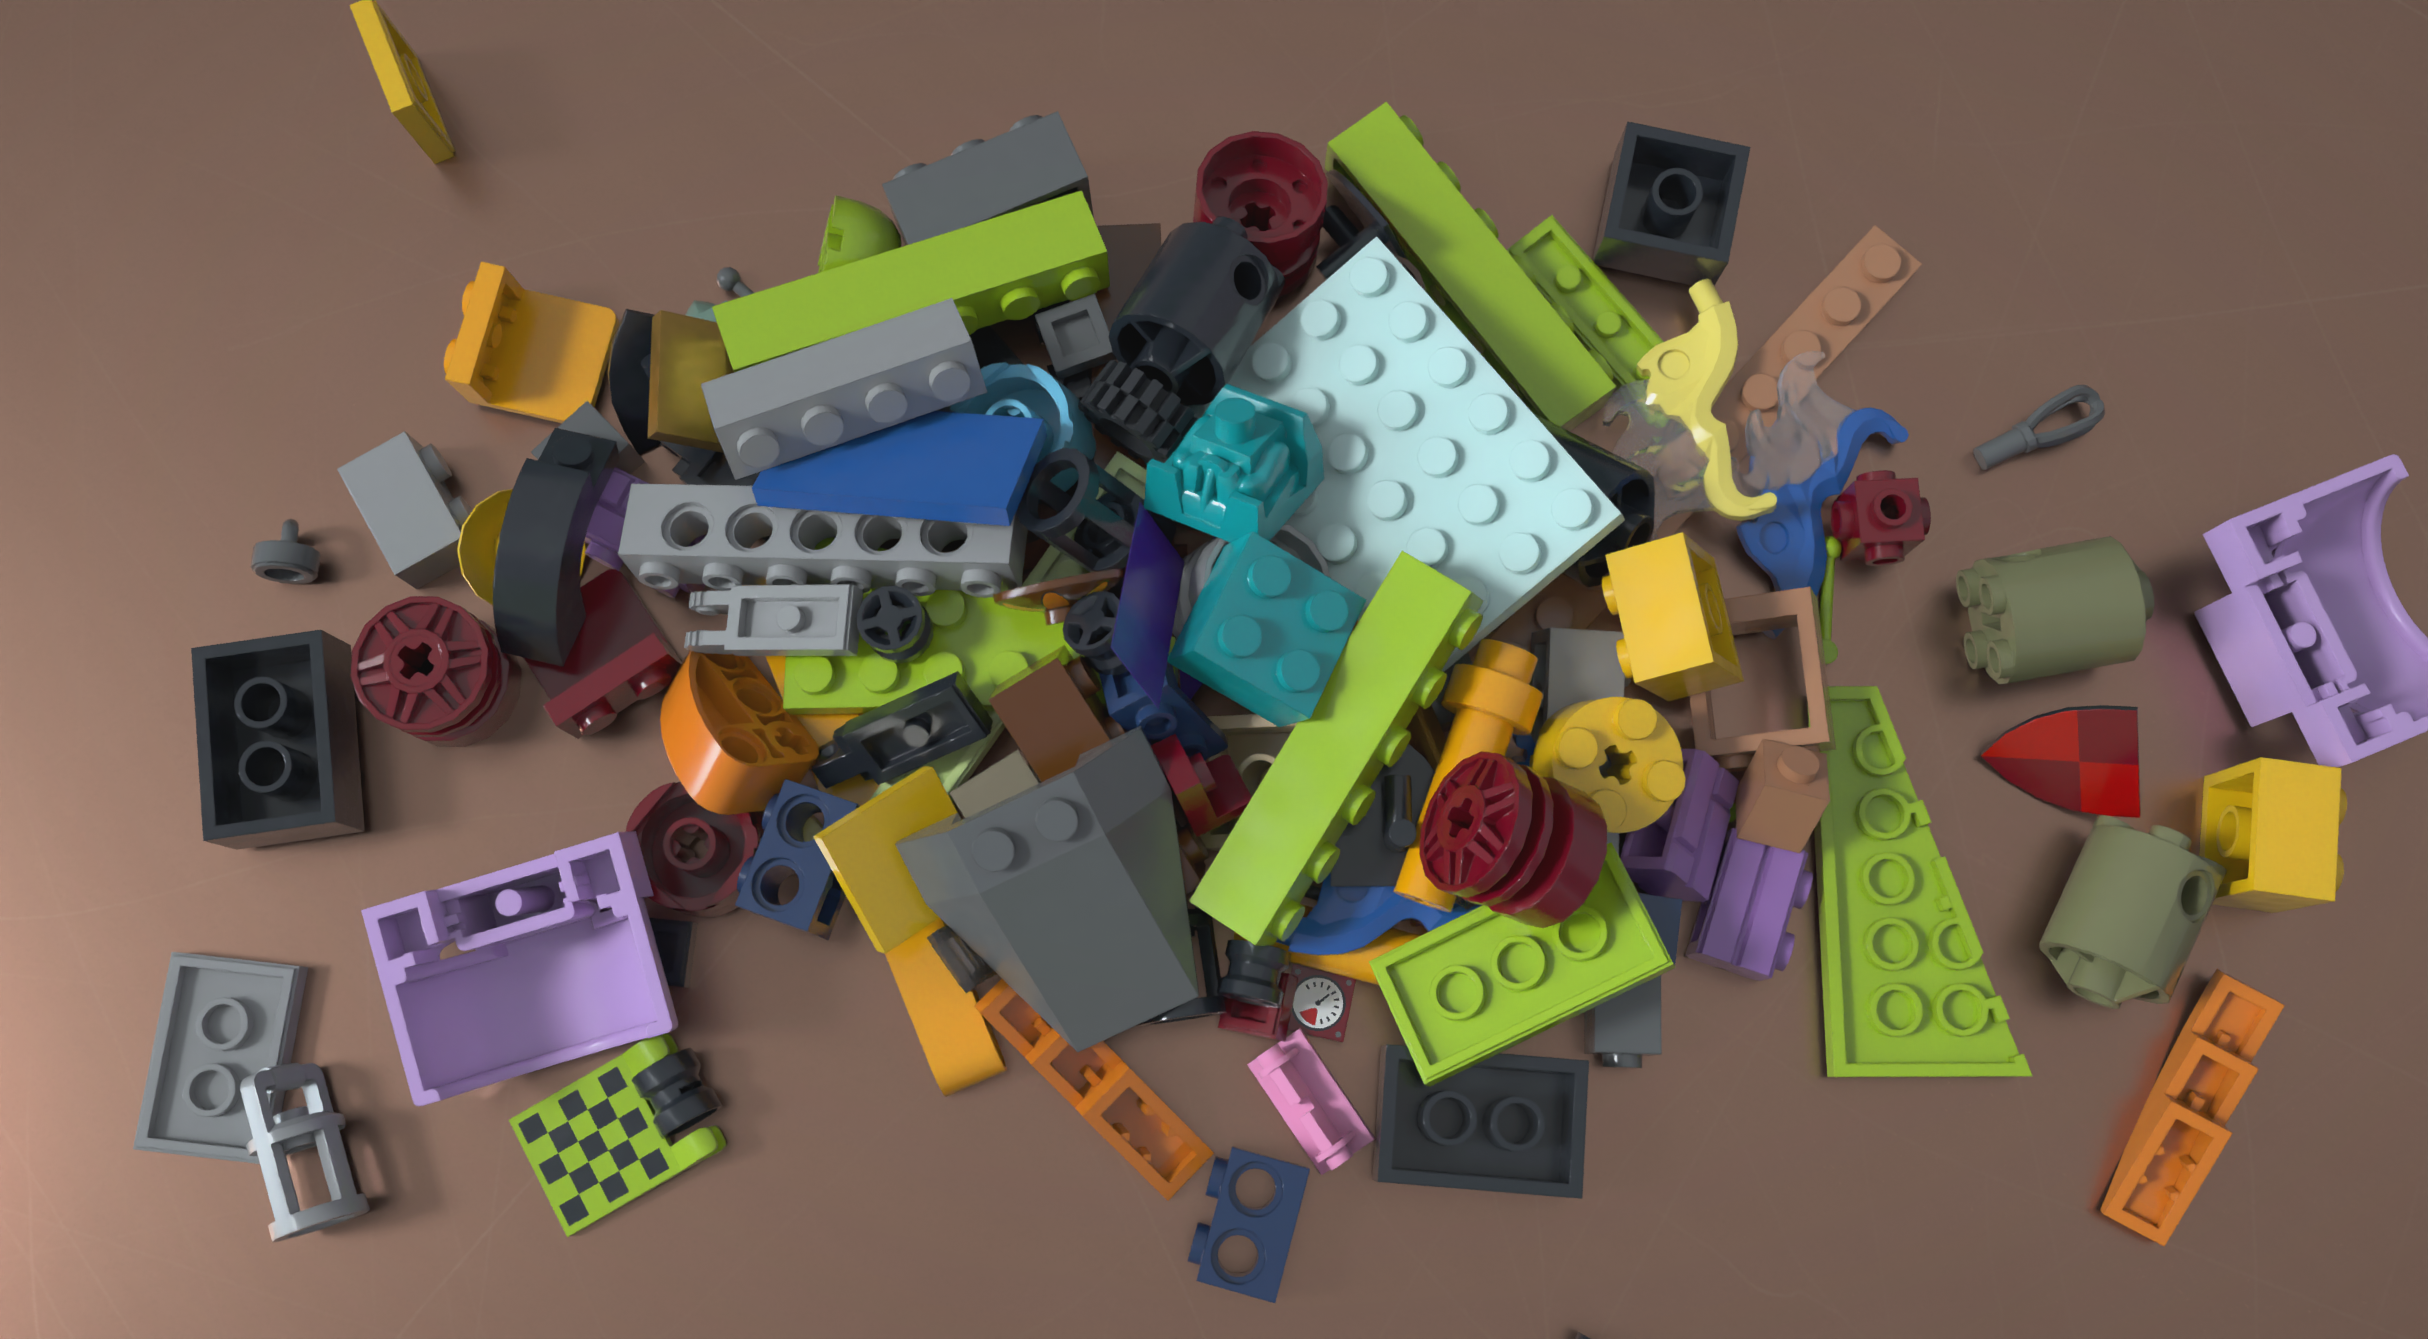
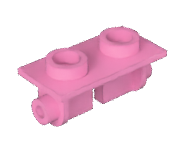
M1301 1028L1286 1037L1285 1042L1280 1041L1247 1064L1321 1175L1330 1169L1331 1171L1350 1159L1355 1152L1376 1139Z

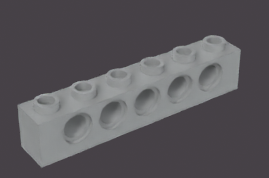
M631 484L618 555L637 580L646 586L656 589H674L679 583L705 584L710 588L721 591L731 590V586L850 584L861 589L863 594L869 592L870 588L898 586L907 589L914 596L931 595L935 590H962L971 596L988 598L1001 591L1021 587L1028 529L1020 523L1017 511L1011 526L757 506L752 491L753 486ZM706 535L700 543L688 547L695 538ZM771 536L765 544L751 548L758 539ZM835 537L834 541L827 547L814 550L820 541ZM891 539H900L893 548L886 551H877L884 542ZM956 540L965 541L956 551L949 553L941 552L950 542Z

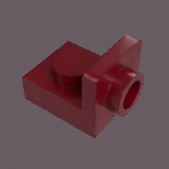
M1176 734L1151 745L1196 837L1242 815L1252 796L1228 754L1221 755L1205 763L1200 752L1187 757Z

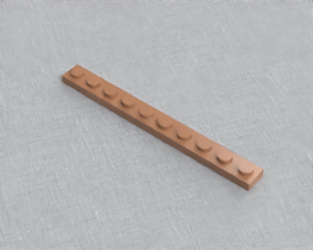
M1876 225L1872 227L1726 384L1711 410L1713 417L1726 424L1732 471L1921 267V262ZM1685 431L1647 469L1654 477L1655 485L1654 529L1649 542L1674 535L1707 499L1704 489V474L1708 465L1704 462L1692 439ZM1561 573L1512 614L1490 639L1514 645L1531 653L1532 632L1550 627L1586 630L1607 607L1602 584L1586 587ZM1476 654L1471 658L1472 664L1474 662Z

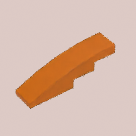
M2219 969L2215 970L2170 1052L2124 1149L2100 1209L2105 1216L2165 1247L2233 1134L2225 1125L2259 1070L2251 1062L2283 1010L2284 1004Z
M1003 979L974 1006L1167 1201L1214 1154L1104 1041L1077 1052Z

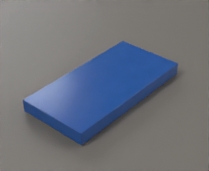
M933 411L763 470L757 477L752 491L757 506L1011 526L1046 441V427L1043 418Z

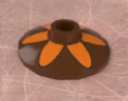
M1123 568L1069 576L993 594L995 604L1009 609L1044 612L1046 626L1064 623L1070 608L1080 598L1092 592L1108 591L1124 577Z

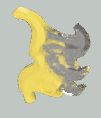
M1711 279L1701 280L1689 289V294L1700 313L1698 315V323L1689 332L1662 342L1647 352L1637 363V370L1641 376H1649L1650 379L1633 381L1621 386L1609 397L1604 407L1603 426H1610L1618 415L1627 416L1630 419L1627 430L1618 439L1612 453L1646 469L1654 477V529L1649 542L1659 539L1656 532L1661 524L1676 514L1715 511L1727 519L1743 521L1772 513L1777 506V497L1774 493L1768 492L1751 498L1744 496L1736 489L1732 479L1731 454L1726 424L1715 419L1711 413L1713 405L1734 371L1738 354L1737 326L1730 301L1723 303Z

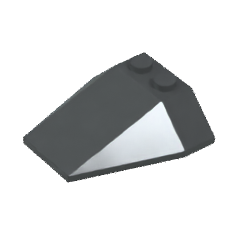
M1142 726L1080 754L1075 767L963 820H961L958 813L953 814L896 842L895 845L926 905L1077 1052L1199 997L1172 789Z

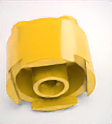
M1607 697L1581 701L1561 708L1544 722L1538 733L1540 735L1536 742L1534 753L1530 756L1529 767L1533 768L1540 776L1555 778L1586 792L1601 807L1607 824V833L1632 832L1652 824L1668 810L1673 801L1681 795L1685 788L1686 778L1683 771L1682 751L1673 728L1651 704L1640 699ZM1606 755H1608L1611 767L1607 770L1608 776L1602 777L1599 766L1607 761Z

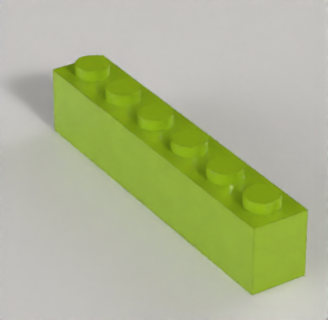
M1385 102L1327 143L1325 169L1327 171L1335 169L1346 177L1388 222L1407 259L1419 270L1425 284V292L1532 413L1571 431L1606 406L1616 388V385L1612 382V370L1606 360L1593 349L1587 351L1574 335V324L1565 309L1556 302L1549 304L1535 286L1537 281L1530 266L1519 255L1511 256L1498 240V230L1492 219L1481 208L1474 210L1460 193L1461 186L1452 169L1442 161L1436 163L1423 147L1424 141L1419 129L1406 115L1399 117L1391 106Z
M1081 190L712 306L733 371L737 372L950 298L953 299L969 335L979 328L1007 319H1024L1034 314L1038 309L1067 300L1075 301L1095 294L1098 290L1110 287L1108 253Z
M1401 551L1348 638L1311 718L1297 722L1189 900L1191 903L1255 946L1274 945L1277 939L1285 941L1290 937L1304 915L1305 907L1300 902L1313 881L1319 884L1328 876L1339 858L1340 849L1335 844L1348 823L1352 825L1358 824L1372 805L1376 791L1370 787L1384 764L1392 767L1405 751L1411 738V732L1406 730L1413 716L1420 706L1427 709L1440 694L1447 679V674L1442 669L1455 648L1465 649L1476 635L1483 619V615L1478 613L1479 608L1484 602L1481 598L1408 553Z

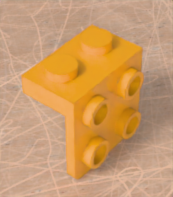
M481 262L475 281L472 280L467 284L463 294L462 312L464 318L458 337L450 341L445 352V380L469 403L563 423L586 401L595 407L611 353L612 340L619 326V319L616 314L607 307L526 290L506 267Z

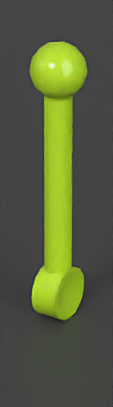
M1833 536L1825 537L1827 561L1820 596L1819 617L1826 666L1834 662L1838 656V648L1831 641L1835 559L1840 556L1842 545Z

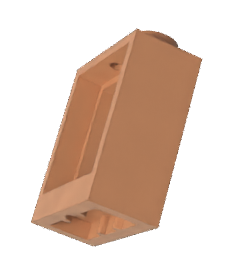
M1811 587L1724 599L1733 635L1798 627L1811 727L1716 739L1710 690L1689 696L1695 749L1705 751L1719 763L1720 768H1725L1729 773L1747 770L1762 739L1792 746H1801L1816 752L1836 750L1818 601Z

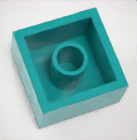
M1251 531L1223 547L1168 656L1167 662L1278 727L1311 718L1365 605L1366 599Z

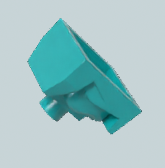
M1226 384L1202 417L1198 418L1189 429L1178 448L1167 461L1163 463L1151 459L1147 463L1145 509L1228 542H1232L1251 531L1270 541L1324 480L1323 449L1308 414Z

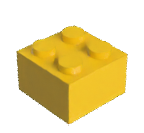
M1683 532L1605 555L1610 575L1602 578V589L1605 601L1612 615L1619 614L1624 638L1617 640L1616 649L1620 666L1626 678H1633L1635 684L1667 701L1744 682L1714 557Z
M2259 757L2204 776L2199 856L2215 861L2227 870L2212 905L2277 913L2335 902L2336 891L2340 888L2344 875L2343 859L2338 854L2339 825L2343 822L2347 810L2346 793L2341 788L2342 768Z

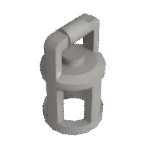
M290 1063L262 1068L258 1073L243 1079L240 1085V1092L253 1136L246 1146L249 1156H258L275 1218V1221L268 1225L272 1242L303 1236L367 1213L370 1208L366 1194L357 1195L339 1131L346 1126L344 1114L333 1111L324 1075L320 1067L314 1063ZM302 1087L307 1106L290 1109L275 1116L272 1115L267 1094ZM317 1146L332 1201L301 1211L286 1155Z

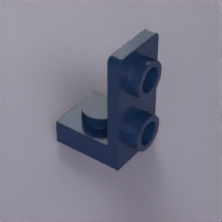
M1167 662L1159 709L1129 671L1116 676L1099 673L1109 715L1127 732L1142 726L1150 745L1176 734L1187 757L1200 752L1204 761L1228 748L1225 734L1178 687L1173 666Z

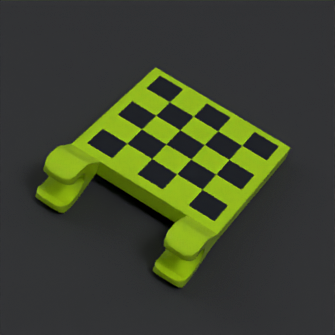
M669 1033L641 1040L615 1059L509 1119L567 1237L573 1236L674 1176L725 1149L726 1140L717 1126L699 1128L674 1145L670 1138L662 1139L653 1123L656 1112L650 1100L640 1098L632 1082L633 1077L647 1067L678 1052V1047Z

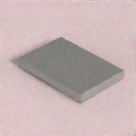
M171 952L133 1146L134 1150L260 1164L258 1156H249L246 1146L253 1136L240 1092V1085L243 1079L258 1073L262 1068L291 1063L308 967ZM285 1091L267 1094L272 1115L275 1116L281 1113Z

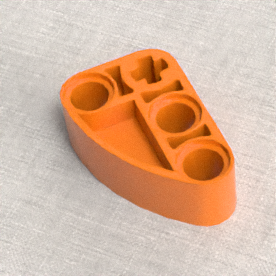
M691 650L688 652L668 686L662 701L660 716L661 734L670 763L689 795L705 809L725 815L764 811L769 800L775 794L780 793L785 779L801 783L819 755L818 745L797 717L790 715L783 709V700L748 656L717 653L705 654Z

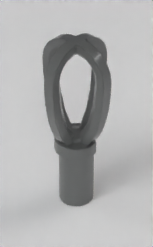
M2087 385L2073 386L2044 403L2025 422L2021 421L2013 425L2012 430L1973 449L1975 459L1983 470H1987L2022 452L2029 453L2037 448L2055 446L2078 438L2092 430L2103 419L2105 415L2104 403L2100 399L2099 394ZM2084 402L2090 406L2089 416L2080 421L2049 432L2035 434L2033 431L2041 421L2069 404Z

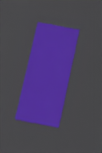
M1140 502L1111 649L1159 709L1184 561Z

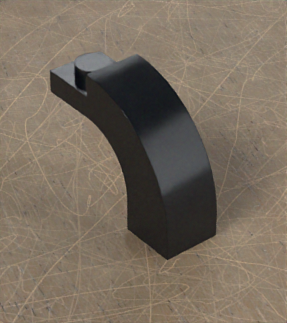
M554 428L539 459L526 458L507 506L494 569L493 615L495 630L502 653L564 666L587 617L580 587L581 557L591 517L619 460L616 441Z

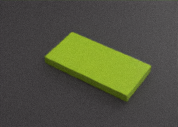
M1612 842L1607 844V854L1596 885L1584 904L1564 922L1546 928L1534 927L1493 912L1488 906L1482 905L1369 961L1423 1083L1428 1087L1676 968Z

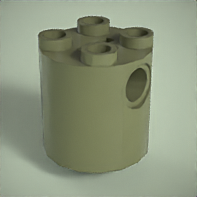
M2111 536L2040 548L2008 556L1976 560L1972 568L1959 570L1956 577L1958 597L1965 608L1968 607V615L1972 631L1966 632L1964 636V650L1967 661L1972 669L1985 668L1988 675L1998 684L2135 661L2143 649L2146 621L2152 617L2154 612V594L2149 578L2131 559L2122 543Z
M2099 815L2092 826L2039 943L2040 950L2050 959L2072 992L2095 1004L2111 1009H2119L2122 1002L2132 998L2155 1004L2169 1003L2227 870L2215 861L2189 852L2188 850L2192 843L2191 839L2176 830L2161 825H2152L2147 834L2135 830L2127 823L2116 818Z

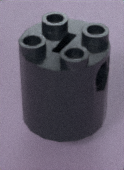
M1223 216L1215 218L1212 224L1206 222L1183 223L1169 233L1115 318L1108 336L1112 353L1119 362L1128 364L1132 370L1137 368L1144 372L1149 380L1155 379L1163 384L1162 388L1168 393L1173 392L1181 399L1180 403L1186 405H1206L1212 402L1221 389L1229 383L1272 310L1285 285V278L1276 267L1270 264L1267 257L1247 240L1248 235L1245 228L1237 221Z
M1534 414L1621 512L1625 521L1562 573L1586 587L1599 586L1602 584V578L1610 575L1605 557L1606 554L1650 541L1654 529V477L1646 469Z

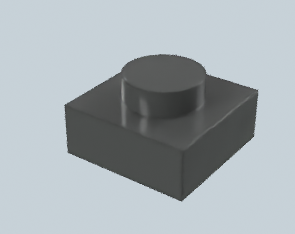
M1095 294L1035 315L1058 380L1105 364L1110 360H1116L1108 337L1109 330Z

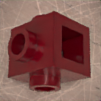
M1889 470L1871 471L1858 475L1856 477L1857 481H1854L1834 500L1831 510L1833 536L1842 545L1840 561L1865 560V564L1869 566H1885L1903 562L1905 556L1925 540V535L1928 534L1931 524L1929 502L1925 497H1920L1918 478L1896 479L1895 472Z

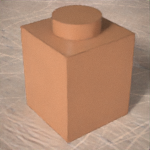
M1762 739L1737 788L1735 796L1737 838L1801 853L1830 802L1827 754L1808 750L1801 746H1792Z

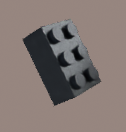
M314 630L191 648L203 841L239 850L364 832L354 684L351 679V645L323 630Z
M1392 1044L1381 1046L1372 1180L1384 1183L1582 1199L1589 1061L1499 1053L1428 1087L1424 1085L1407 1046Z

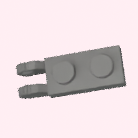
M850 584L731 586V590L694 591L690 594L689 609L703 615H728L727 628L724 631L697 630L686 632L684 648L698 653L733 654L735 656H857L859 642L857 613L863 600V591Z

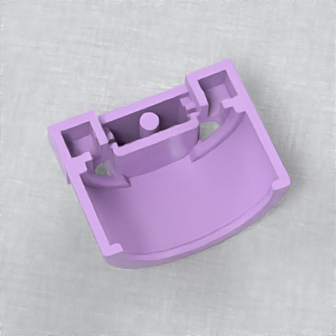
M2395 454L2229 519L2203 534L2232 593L2195 611L2194 614L2250 726L2254 727L2292 712L2318 765L2338 768L2428 731V638L2410 618L2392 586L2384 562L2381 543V523L2386 502L2394 488L2409 476L2401 459Z
M636 831L617 832L555 851L554 854L440 889L419 892L361 910L410 1093L416 1106L431 1104L602 1050L665 1034L678 1027V1019L644 898L654 895ZM454 941L458 949L462 951L476 950L440 960L442 949Z

